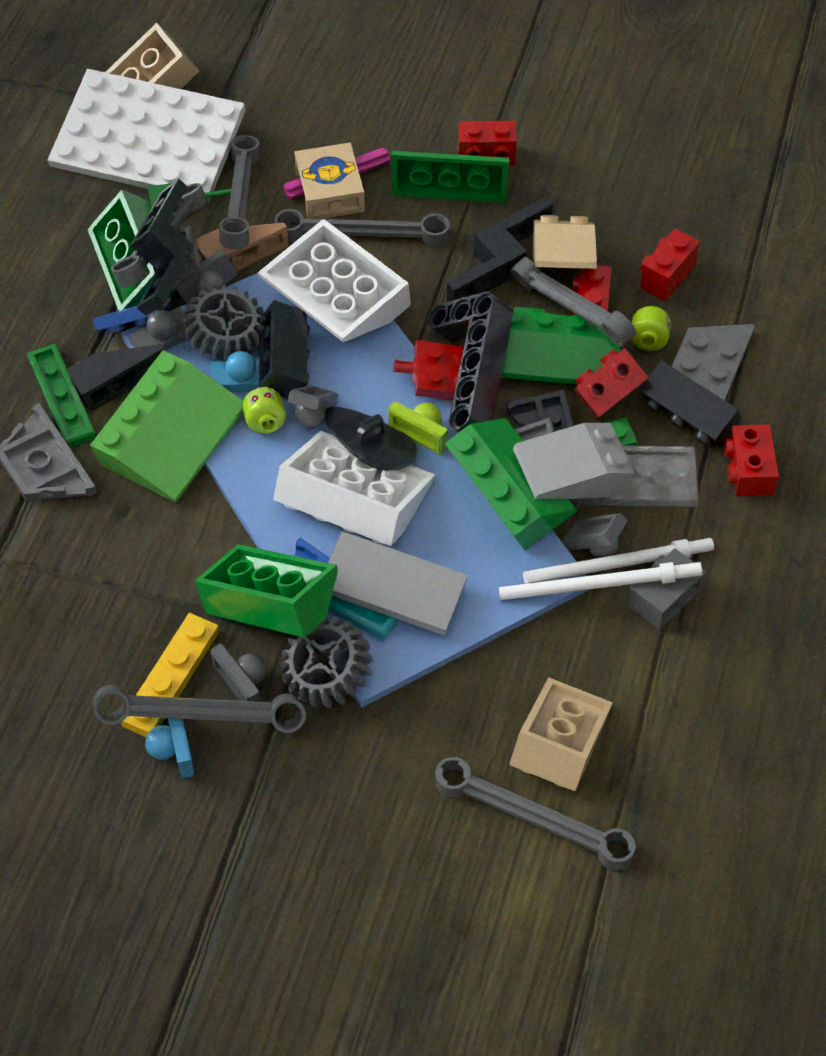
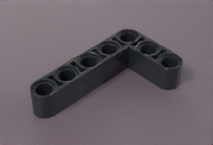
M482 292L439 304L431 310L427 319L428 326L449 341L456 342L465 339L449 417L450 427L458 433L470 424L493 420L513 319V309L490 292Z

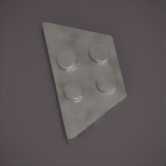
M755 325L688 328L672 367L726 401L752 338Z
M39 403L34 405L31 409L33 414L24 424L19 423L13 429L11 436L0 444V462L25 501L96 494L97 491L94 483Z

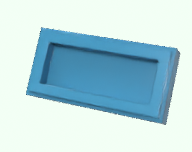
M234 352L227 358V361H211L210 378L230 392L252 391L259 388V360H254L253 356L248 352Z
M168 718L170 727L159 725L152 728L147 734L145 740L146 750L152 757L158 760H167L176 754L181 779L191 777L195 772L183 719Z

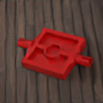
M417 340L414 346L413 362L395 359L393 372L411 374L415 383V396L453 401L464 347Z

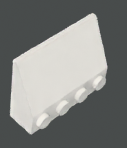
M325 219L321 220L258 272L259 277L342 342L391 323L411 305L409 283Z
M320 431L279 466L273 500L284 504L289 509L300 510L310 514L319 521H328L338 525L347 532L358 533L371 538L375 543L392 546L406 530L431 487L435 474L412 465L400 470L389 471L372 468L352 455L334 435Z

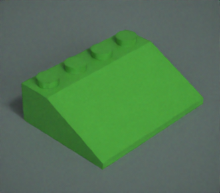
M163 350L97 435L90 447L101 466L177 503L243 413V400L188 361Z

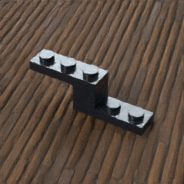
M179 178L160 192L130 245L157 270L137 306V309L145 316L155 309L161 311L168 305L171 300L169 294L180 283L181 278L179 275L191 263L189 256L195 247L171 225L174 220L172 214L183 204L184 199L182 196L188 187Z
M545 197L475 234L474 255L482 263L447 282V302L488 292L514 278L510 269L523 257H527V251L519 241L534 234V220H541L542 215H552L553 203Z

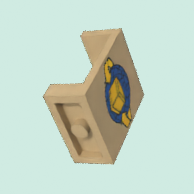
M351 142L294 151L297 176L300 175L305 195L307 218L324 219L365 212L364 189Z

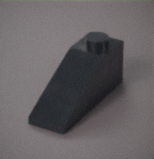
M161 344L95 353L78 361L75 365L68 368L67 371L87 405L93 411L135 387L164 348Z

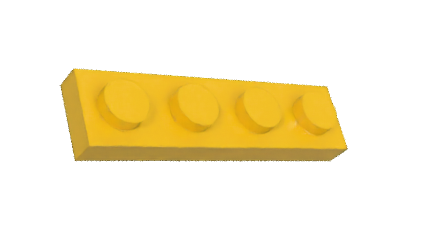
M188 613L136 695L179 697L219 634V626ZM127 716L121 722V725L146 737L150 730L161 725L165 718Z

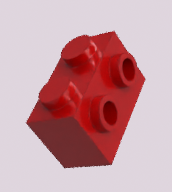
M459 121L458 155L510 158L509 166H515L517 145L516 121Z
M676 228L667 238L662 237L655 252L651 256L647 255L641 263L640 289L666 301L696 266L700 241Z
M597 265V269L581 268L580 276H574L573 291L608 311L611 267ZM570 311V316L576 315L575 313Z
M625 348L619 353L613 349L600 359L603 366L593 373L589 368L575 379L579 385L573 391L596 419L649 378Z
M770 424L733 425L729 438L724 439L725 458L730 457L727 471L729 484L734 483L735 496L774 495L779 475Z

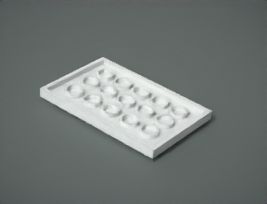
M87 69L49 155L48 162L51 167L148 189V186L173 183L179 178L186 185L200 183L204 193L212 192L216 187L231 149V141L235 138L246 111L245 105L241 102Z

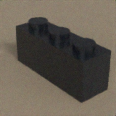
M273 300L262 315L266 317V320L261 323L265 328L260 333L259 388H272L281 397L288 399L291 390L305 387L309 381L307 361L310 351L307 348V337L310 326L307 325V314L303 310Z
M662 360L639 389L644 399L643 404L648 409L657 414L661 410L669 416V422L681 430L687 427L695 433L693 437L707 447L713 444L720 449L724 439L729 437L731 427L737 425L742 419L736 407Z

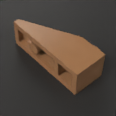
M285 223L249 226V243L240 249H229L222 246L219 241V229L197 238L198 251L204 260L222 249L236 272L289 246Z

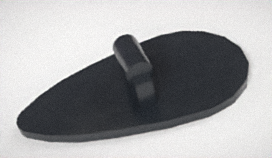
M335 406L328 407L325 410V419L330 431L362 463L375 469L389 471L406 468L415 461L418 451L415 441L402 431L384 423L381 415L376 414L371 417L355 410Z

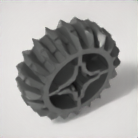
M224 284L220 290H216L211 285L208 292L200 290L197 297L192 296L189 305L185 308L183 327L186 340L191 341L192 349L200 348L201 356L208 353L211 354L213 361L217 357H223V360L227 361V358L237 351L252 354V350L259 348L260 333L265 328L261 325L266 320V317L262 316L264 314L263 307L258 306L257 298L249 299L248 291L238 293L236 286L232 290H227Z
M334 616L331 622L326 618L305 638L300 636L296 640L287 638L291 649L282 650L283 656L287 659L280 663L281 669L285 672L282 678L289 685L290 693L298 696V699L303 704L310 702L314 708L319 709L323 703L326 708L332 709L335 700L340 705H345V696L348 694L351 697L357 698V693L354 690L357 685L366 687V682L362 679V676L371 675V669L367 666V664L373 662V657L368 652L371 648L368 641L364 640V634L360 629H355L351 622L346 620L343 623L340 618ZM332 641V642H330V643L327 644V645H321V644H323V643ZM321 655L330 660L328 663L332 666V670L323 665L325 662L321 659ZM348 661L347 666L343 671L344 664ZM326 680H333L329 683L320 685L322 682Z

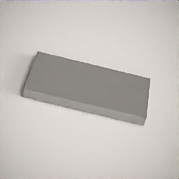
M343 531L328 561L330 564L337 565L338 568L332 596L444 636L468 576Z

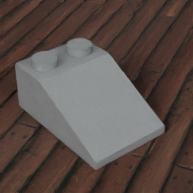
M582 423L519 442L513 446L514 453L535 499L617 498L635 474L611 423Z

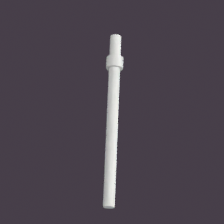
M711 538L690 542L687 539L672 541L671 545L525 571L523 572V579L525 584L544 582L654 562L661 555L666 557L674 548L687 558H690L692 554L713 551L714 543Z
M673 562L659 564L660 567L504 586L499 587L500 600L661 581L662 584L673 583L678 578L702 576L701 562L673 565Z

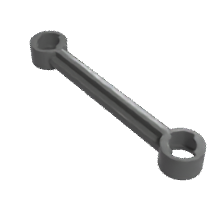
M240 135L231 141V159L235 162L228 217L219 224V241L222 246L229 249H240L249 243V223L245 220L250 177L252 164H255L260 159V142L257 138L250 135Z
M200 183L187 185L188 187L182 196L184 199L183 204L172 214L174 220L171 225L175 229L178 228L190 212L198 210L208 202ZM134 251L131 256L115 263L111 271L119 287L126 288L141 282L147 276L144 267L149 262L137 251Z
M294 209L282 210L275 216V223H285L286 226L291 225V223L298 225L294 228H287L288 243L296 242L323 220L304 218L299 211ZM429 214L421 222L325 219L346 236L421 238L422 242L430 247L443 246L450 238V222L441 214ZM436 228L444 230L440 233L429 232L431 230H435Z
M523 257L510 269L514 279L527 291L537 290L600 328L616 345L623 347L637 333L633 324L622 313L614 311L611 314L542 273L527 257Z
M107 685L100 688L93 699L96 717L102 723L108 725L119 724L127 716L273 723L277 730L284 733H292L300 729L306 719V712L302 703L292 694H281L271 702L127 695L121 687ZM108 694L119 695L124 700V703H121L117 711L110 712V716L99 711L98 703L104 696ZM284 703L295 704L299 711H296L293 718L284 721V724L276 721L275 712L280 705Z
M445 758L436 767V788L441 795L447 798H459L467 795L598 853L599 861L609 870H624L633 861L636 849L635 840L629 832L623 829L614 828L604 833L472 775L469 765L461 758ZM448 770H458L464 774L463 778L465 781L460 785L450 786L448 781L444 779L443 773ZM610 841L624 843L628 847L629 855L620 859L612 858L613 854L607 849V843Z

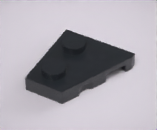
M564 390L505 402L507 413L520 427L549 417L553 422L555 431L573 426Z

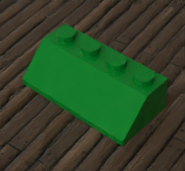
M392 151V196L506 203L510 158Z
M124 190L117 194L87 229L118 310L138 305L157 272L148 263L144 267L147 276L141 282L130 287L121 288L111 271L115 263L131 256L135 251L130 245L151 210L149 200ZM176 289L172 290L169 296H171L176 291Z
M513 310V319L501 378L578 384L575 379L589 368L593 373L603 366L600 359L613 349L619 353L620 346L612 342L603 330L578 315L567 316L546 312L533 313Z
M506 418L470 424L448 440L445 445L524 551L577 512L569 499L534 498L513 450V446L516 443L523 442V440Z
M237 544L195 580V584L206 614L305 638L327 617L338 568L335 564Z

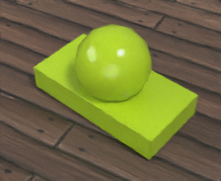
M396 401L389 406V426L402 431L416 443L438 455L444 453L447 449L445 443L448 438V429L440 425L442 415L437 406L426 402L420 403L411 410Z

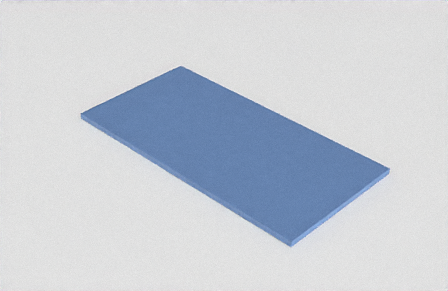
M258 273L226 287L227 290H232L236 286L238 293L248 291L249 299L257 298L258 306L263 307L264 312L273 300L297 307L259 277ZM189 303L181 306L180 308L183 311H185V308H187V305H189ZM307 314V325L310 326L307 337V348L310 351L307 361V372L309 373L307 386L314 385L336 392L339 396L335 407L355 410L371 417L379 414L382 416L384 423L389 424L388 408L394 401L411 410L420 403H432L441 412L442 421L440 425L448 429L447 441L458 434L449 425L452 400L415 396V383L411 374L393 372L395 359L413 362L414 346L394 320L380 328L342 342ZM147 323L135 326L121 333L122 340L128 349L134 348L130 343L129 336L147 326ZM185 339L166 350V352L188 361L210 377V364L213 361L211 354L208 353L201 356L200 348L192 349L191 341ZM260 346L257 350H252V354H250L254 360H259ZM217 357V359H216L215 361H224V360H223V357ZM232 391L231 393L244 400L250 391ZM281 397L286 410V420L281 428L269 434L255 433L248 427L244 413H242L204 465L258 549L294 556L296 542L301 537L330 558L342 531L374 542L371 538L358 533L347 532L338 525L328 521H319L310 514L300 510L289 509L284 504L273 500L279 466L318 432L323 431L333 435L326 423L325 417L322 423L314 428H306L300 425L294 416L296 404L287 402L288 399ZM416 443L418 449L417 456L411 465L435 474V479L404 533L392 546H383L468 575L467 581L445 636L399 620L384 642L360 629L364 634V640L366 639L370 644L371 649L368 652L373 657V662L367 664L371 669V675L362 676V679L366 682V687L357 685L354 689L357 693V698H354L361 708L588 591L581 590L500 600L499 587L525 584L523 572L574 563L576 560L553 530L524 551L448 448L442 455H438ZM583 574V575H577V576L566 577V578H561V579L576 578V577H585V576H587V575H586V574ZM328 611L326 618L331 622L334 616L336 618L340 617ZM332 641L323 643V644H321V645H327V644H329V643L332 642ZM348 661L344 664L343 671L346 668Z

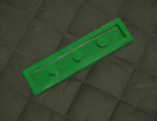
M56 343L27 353L29 363L69 448H73L93 441L96 438L95 430Z

